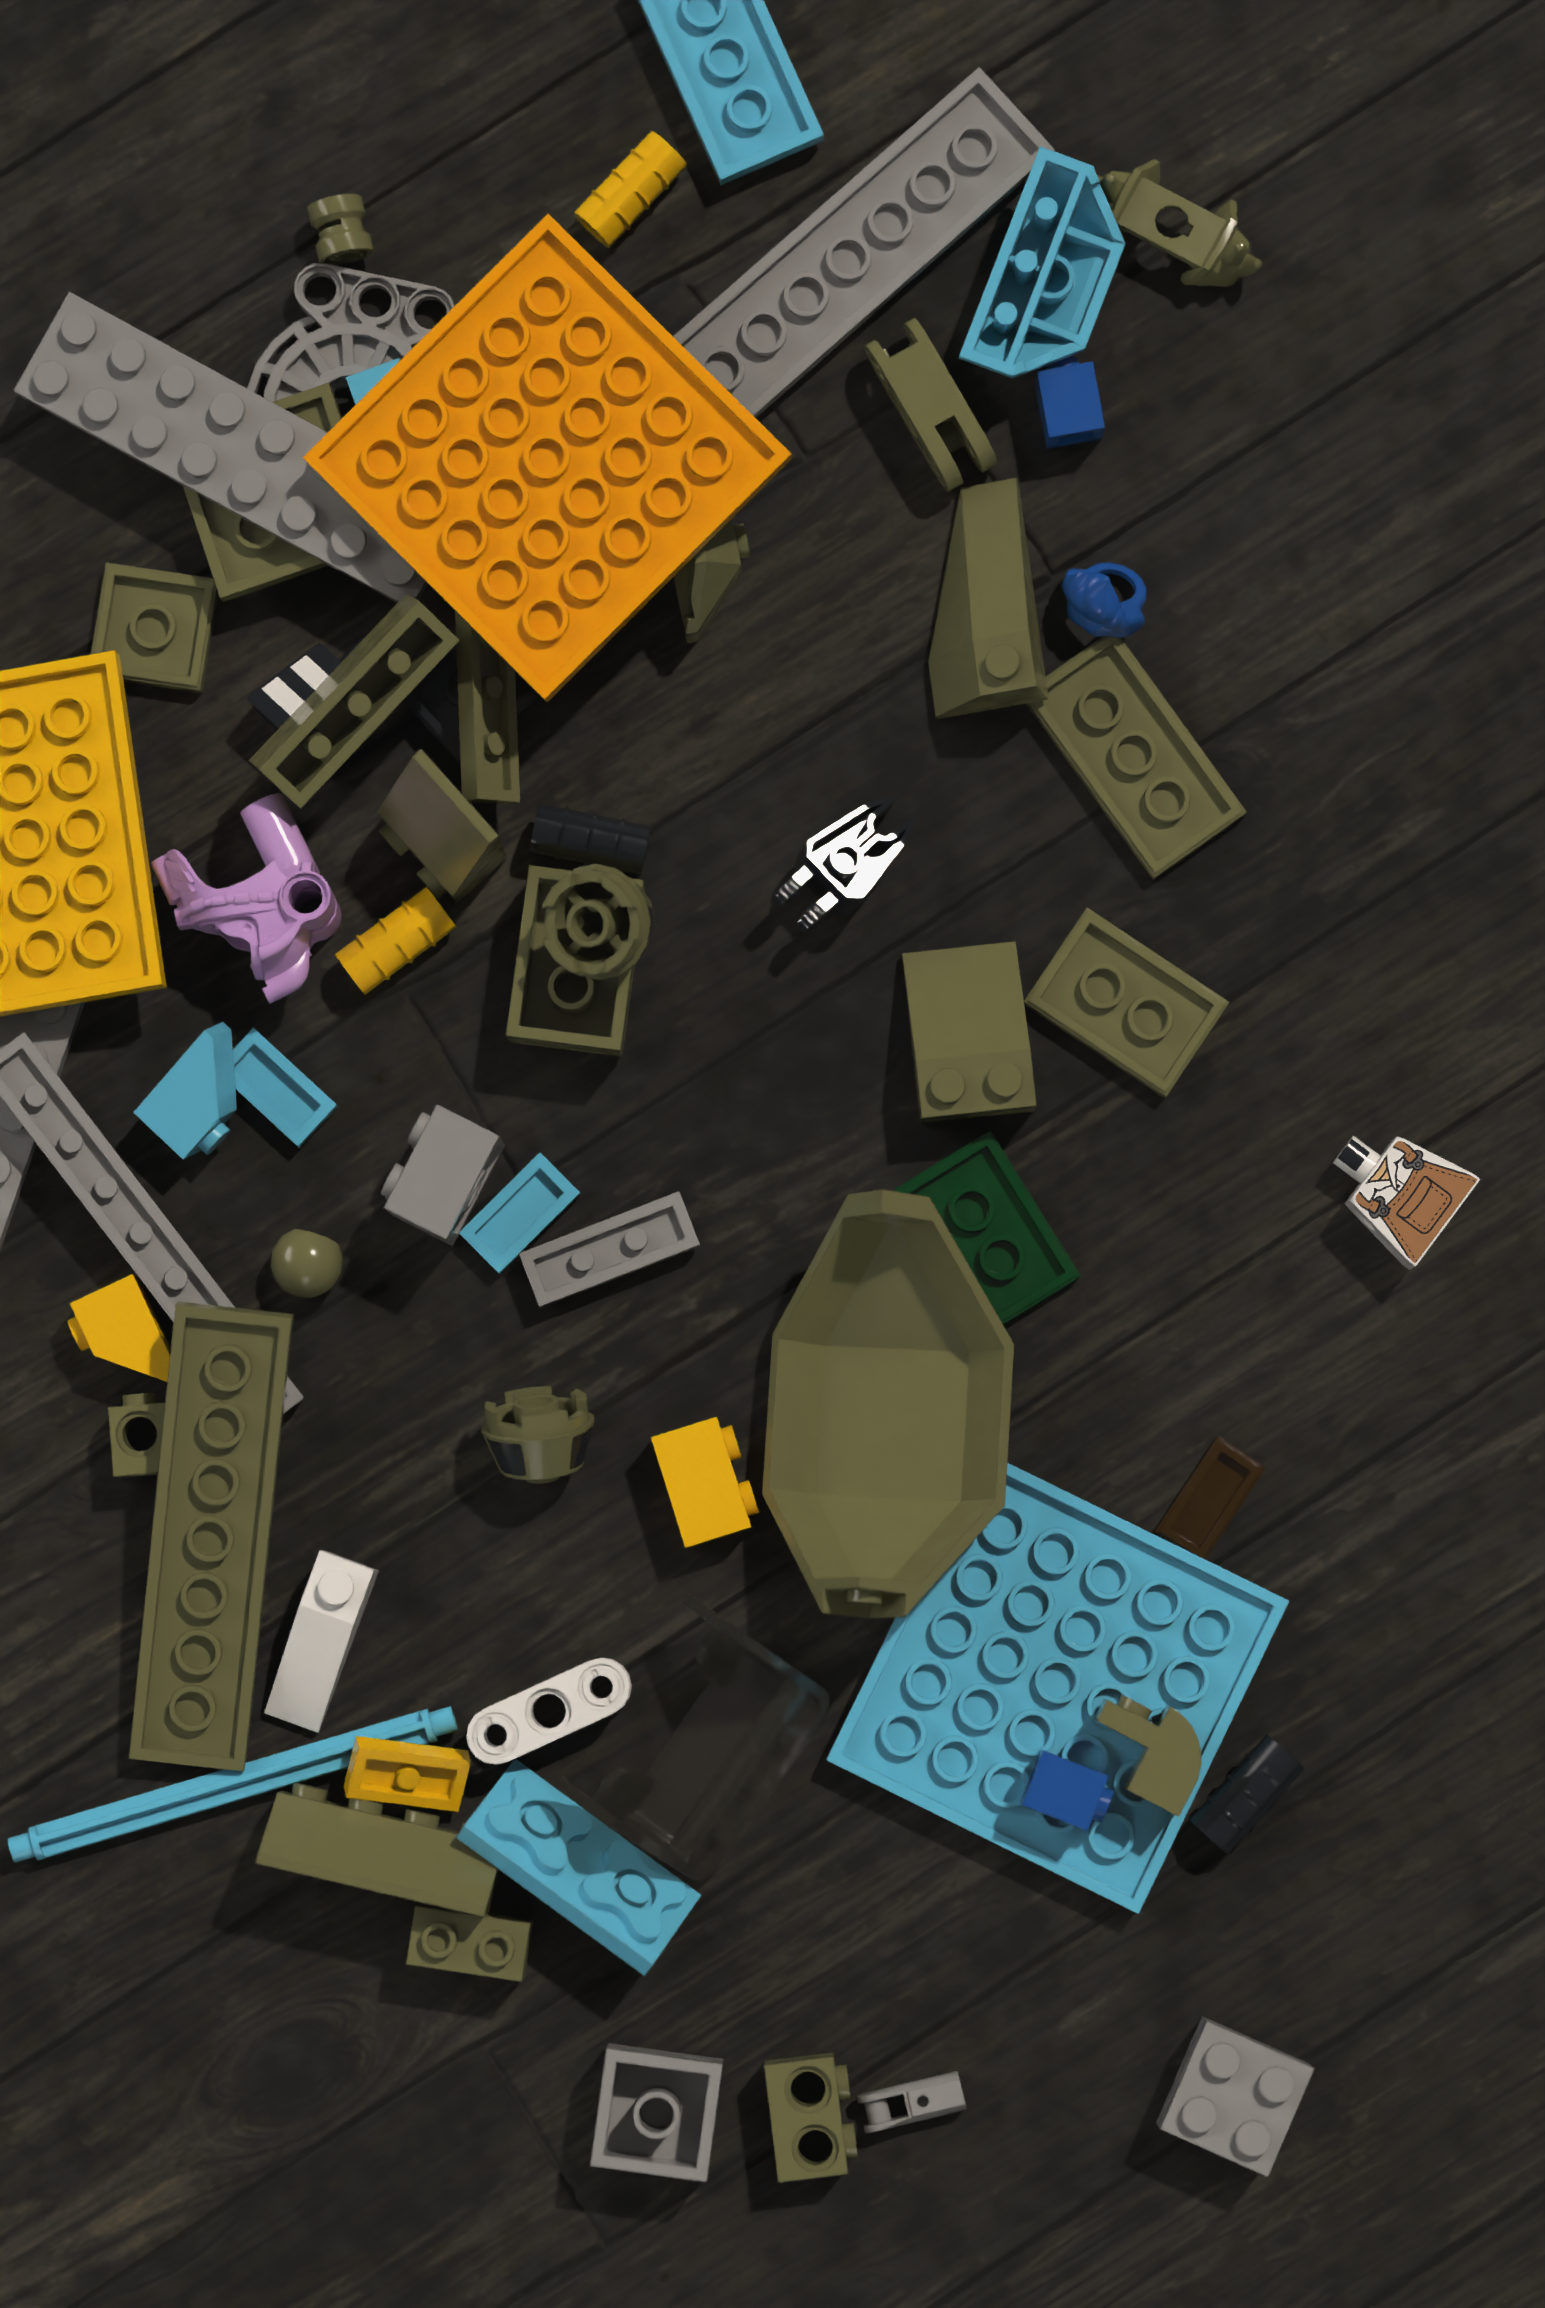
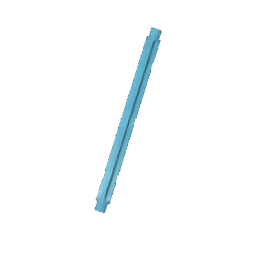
M451 1706L433 1712L424 1709L247 1762L244 1772L223 1769L29 1827V1832L8 1838L9 1850L14 1863L33 1857L41 1860L346 1769L349 1766L356 1736L423 1745L436 1742L438 1736L458 1731L454 1712Z

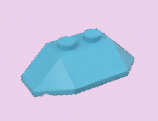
M1039 147L961 349L959 359L1009 378H1015L1085 351L1125 247V242L1100 186L1094 166L1050 149Z

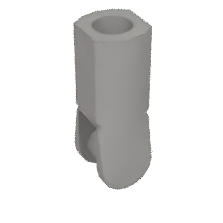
M958 2071L856 2096L858 2103H864L868 2124L863 2126L865 2133L967 2110ZM903 2094L908 2114L891 2118L887 2098Z

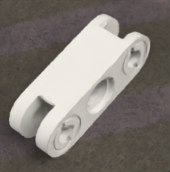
M598 1658L585 1662L484 1708L474 1715L468 1725L466 1736L469 1748L475 1757L485 1763L497 1765L511 1761L614 1714L624 1707L631 1694L632 1684L630 1675L623 1665L613 1659ZM606 1676L612 1682V1692L608 1697L601 1698L594 1694L592 1682L596 1677ZM542 1695H556L565 1704V1718L556 1727H544L538 1723L534 1716V1704ZM493 1724L503 1726L507 1733L506 1741L500 1746L492 1744L487 1737L488 1729Z

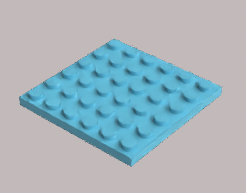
M1007 1463L1005 1506L905 1617H895L826 1760L1139 1914L1289 1600ZM1121 1695L1134 1700L1152 1710L1147 1721L1154 1725L1157 1724L1167 1705L1182 1714L1193 1727L1201 1748V1770L1196 1785L1179 1817L1124 1788L1145 1746L1094 1720L1104 1699L1114 1704H1117ZM1041 1749L1109 1776L1105 1787L1114 1790L1102 1823L1092 1820L1087 1831L1020 1804Z

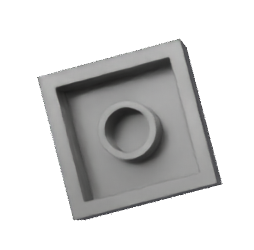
M436 1105L431 1116L424 1112L419 1116L407 1141L414 1150L405 1167L397 1163L395 1164L383 1186L381 1195L385 1196V1199L388 1200L384 1208L392 1216L454 1246L459 1232L472 1211L505 1144L499 1135Z
M1202 2016L1156 2123L1161 2130L1268 2177L1314 2068L1305 2061Z
M609 2043L606 2049L590 2166L707 2182L723 2059Z

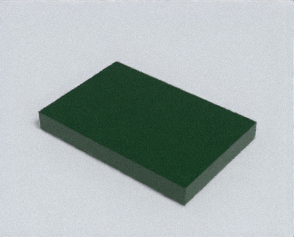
M991 1130L893 1190L894 1192L930 1197L1002 1324L1007 1323L1081 1277Z

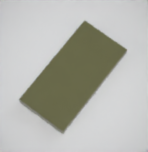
M1101 637L1046 676L1048 700L1026 703L1153 880L1246 815L1247 812L1121 638Z

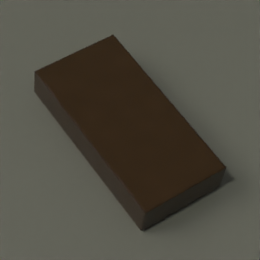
M1217 1436L1154 1532L1168 1542L1206 1560L1266 1467Z

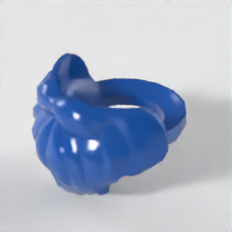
M1110 562L1098 563L1088 569H1068L1061 586L1067 599L1066 612L1075 624L1081 626L1093 636L1124 638L1140 630L1145 623V617L1141 609L1146 601L1147 590L1142 578L1137 573L1123 565ZM1104 574H1114L1125 578L1133 586L1135 591L1133 597L1120 602L1109 577Z

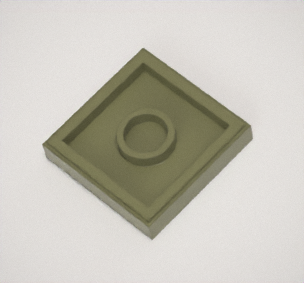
M106 563L91 654L115 650L120 655L124 682L202 693L218 597L214 578Z

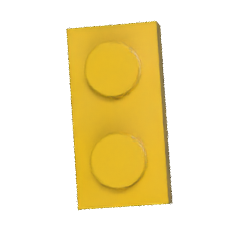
M356 1736L344 1782L346 1798L459 1812L471 1764L468 1750Z

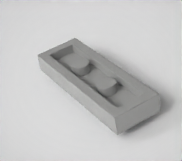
M678 1191L521 1252L519 1256L538 1305L542 1308L699 1247L700 1243L681 1194Z

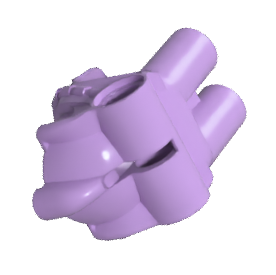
M281 793L261 798L248 805L240 813L266 866L262 871L230 887L220 889L207 886L198 878L187 859L175 849L169 850L167 854L151 862V866L169 904L177 905L178 907L174 909L178 928L180 930L195 929L209 934L220 935L232 947L251 952L250 967L256 980H265L267 987L262 988L269 1004L295 992L303 985L309 972V957L312 956L310 952L311 947L314 943L326 940L335 934L340 926L342 916L340 906L329 884L320 875L311 852ZM308 900H322L319 908L307 914L299 913L302 905Z

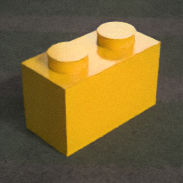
M714 1417L651 1437L685 1548L752 1528L748 1516L757 1514L759 1511L749 1480L738 1483L731 1461L740 1459L742 1456L732 1425L721 1428L718 1418Z

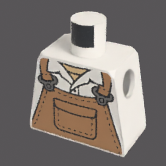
M1353 1136L1333 1162L1359 1182V1185L1345 1202L1346 1206L1394 1257L1409 1270L1417 1266L1480 1181V1178L1473 1173L1398 1136L1388 1144L1381 1155Z

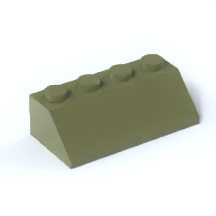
M294 1783L292 1792L283 1790L277 1792L258 1851L257 1864L485 1917L491 1910L500 1870L456 1838L459 1834L458 1831L438 1827L440 1816L406 1809L403 1819L382 1814L384 1803L349 1798L348 1806L326 1801L328 1790L301 1783ZM462 1822V1827H461V1829H462L463 1826L466 1824V1822Z

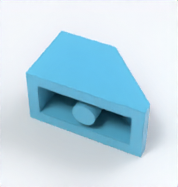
M224 1022L205 1029L133 1112L182 1159L200 1151H203L206 1155L210 1154L230 1132V1129L224 1124L237 1110L231 1029Z

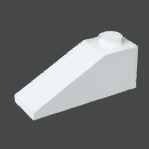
M319 1550L296 1613L264 1712L265 1714L319 1733L379 1570L328 1551Z

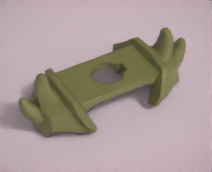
M1155 159L1135 168L1132 173L1111 171L1103 177L1097 175L1122 237V231L1128 232L1189 264L1193 269L1182 273L1180 279L1184 285L1233 286L1239 278L1249 277L1261 268V260L1251 255V243L1236 227L1237 203L1233 199L1221 206L1214 214L1160 186V161ZM1168 208L1181 211L1187 219L1188 226L1192 228L1189 236L1181 235L1177 238L1163 236L1155 224V218L1159 212Z

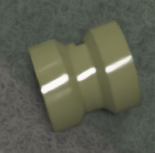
M341 194L317 200L307 207L311 226L317 229L320 239L315 245L319 263L335 266L345 265L363 260L374 253L371 236L363 230L362 219L366 213L361 195Z

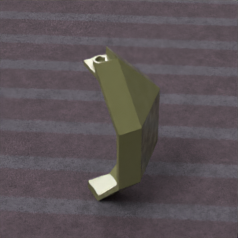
M888 1190L848 1194L772 1334L762 1495L822 1613L862 1618L905 1617L1005 1506L1014 1343L930 1197Z

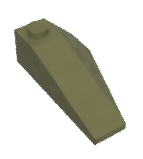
M1017 478L963 487L960 490L928 661L937 719L1049 699Z

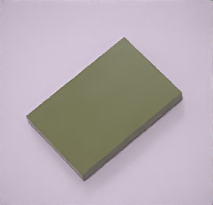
M1086 908L1024 1000V1005L1164 1098H1166L1229 1004V1001L1089 908Z

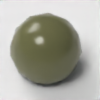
M293 1229L282 1235L273 1248L270 1267L274 1280L283 1291L295 1297L312 1298L325 1293L333 1287L341 1275L343 1257L339 1244L333 1240L310 1231Z

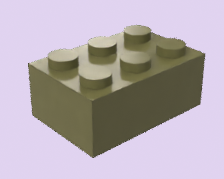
M529 865L506 1037L511 1043L623 1057L635 964L619 976L597 980L579 976L557 963L543 941L544 938L548 937L544 923L546 908H542V905L551 888L571 871ZM632 879L645 892L644 881Z

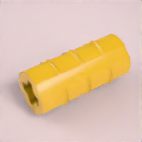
M651 131L635 149H631L630 154L615 170H611V174L596 190H592L591 195L574 212V216L600 243L610 248L626 230H630L632 223L645 210L649 209L652 202L665 189H669L671 182L687 167V164L671 145L657 133Z
M426 887L407 902L402 901V905L385 918H379V922L362 935H356L355 940L337 952L335 956L360 990L367 994L384 980H390V976L403 966L413 963V959L429 947L436 946L437 941L457 927Z

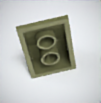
M422 749L411 758L377 811L382 821L386 824L378 832L400 857L408 850L423 865V868L416 875L438 899L447 892L457 903L507 859L498 834Z
M1016 941L902 953L920 1124L1034 1112L1037 1104Z

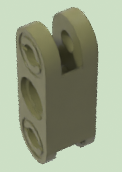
M913 318L904 323V329L911 342L908 348L892 357L889 356L886 349H882L876 340L866 344L864 348L873 369L943 488L949 492L963 484L962 476L951 453L964 446L972 461L981 472L995 466L998 462L985 433L918 320Z

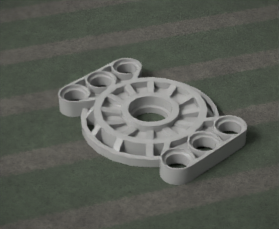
M325 263L309 265L298 274L294 283V293L299 306L308 316L293 323L270 343L256 363L247 389L257 393L262 377L265 376L269 380L264 390V398L271 402L325 383L330 384L335 394L337 391L349 387L346 377L397 358L401 360L431 330L421 327L415 321V311L422 302L427 300L441 302L446 307L448 313L454 307L452 298L444 290L434 286ZM316 277H327L337 286L334 299L323 306L311 304L305 298L307 284ZM373 288L385 290L392 298L389 311L380 317L367 316L360 310L362 295ZM318 325L320 327L309 334L306 332L307 329ZM296 337L298 341L283 353L276 365L271 364L270 362L278 351Z

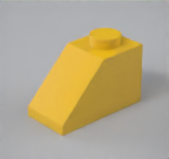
M131 1274L70 1303L75 1317L67 1320L81 1351L90 1348L96 1357L168 1382L171 1345L138 1276Z

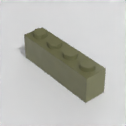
M406 594L249 761L301 809L459 642V639L419 600Z

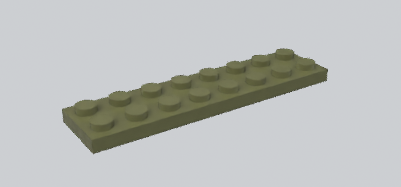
M181 1301L176 1303L129 1759L243 1772L245 1770L294 1314Z

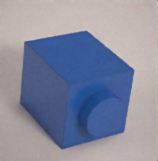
M1067 357L1046 365V370L1037 371L1035 388L1046 449L1101 440L1105 424L1093 361L1079 364L1078 357Z
M1041 1749L1020 1804L1088 1831L1092 1820L1102 1823L1114 1790L1105 1787L1108 1775Z

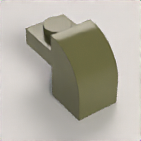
M1124 1695L1120 1696L1117 1704L1104 1699L1094 1720L1145 1746L1124 1788L1179 1817L1196 1785L1201 1770V1748L1193 1727L1182 1714L1167 1705L1157 1724L1154 1725L1147 1721L1152 1710Z

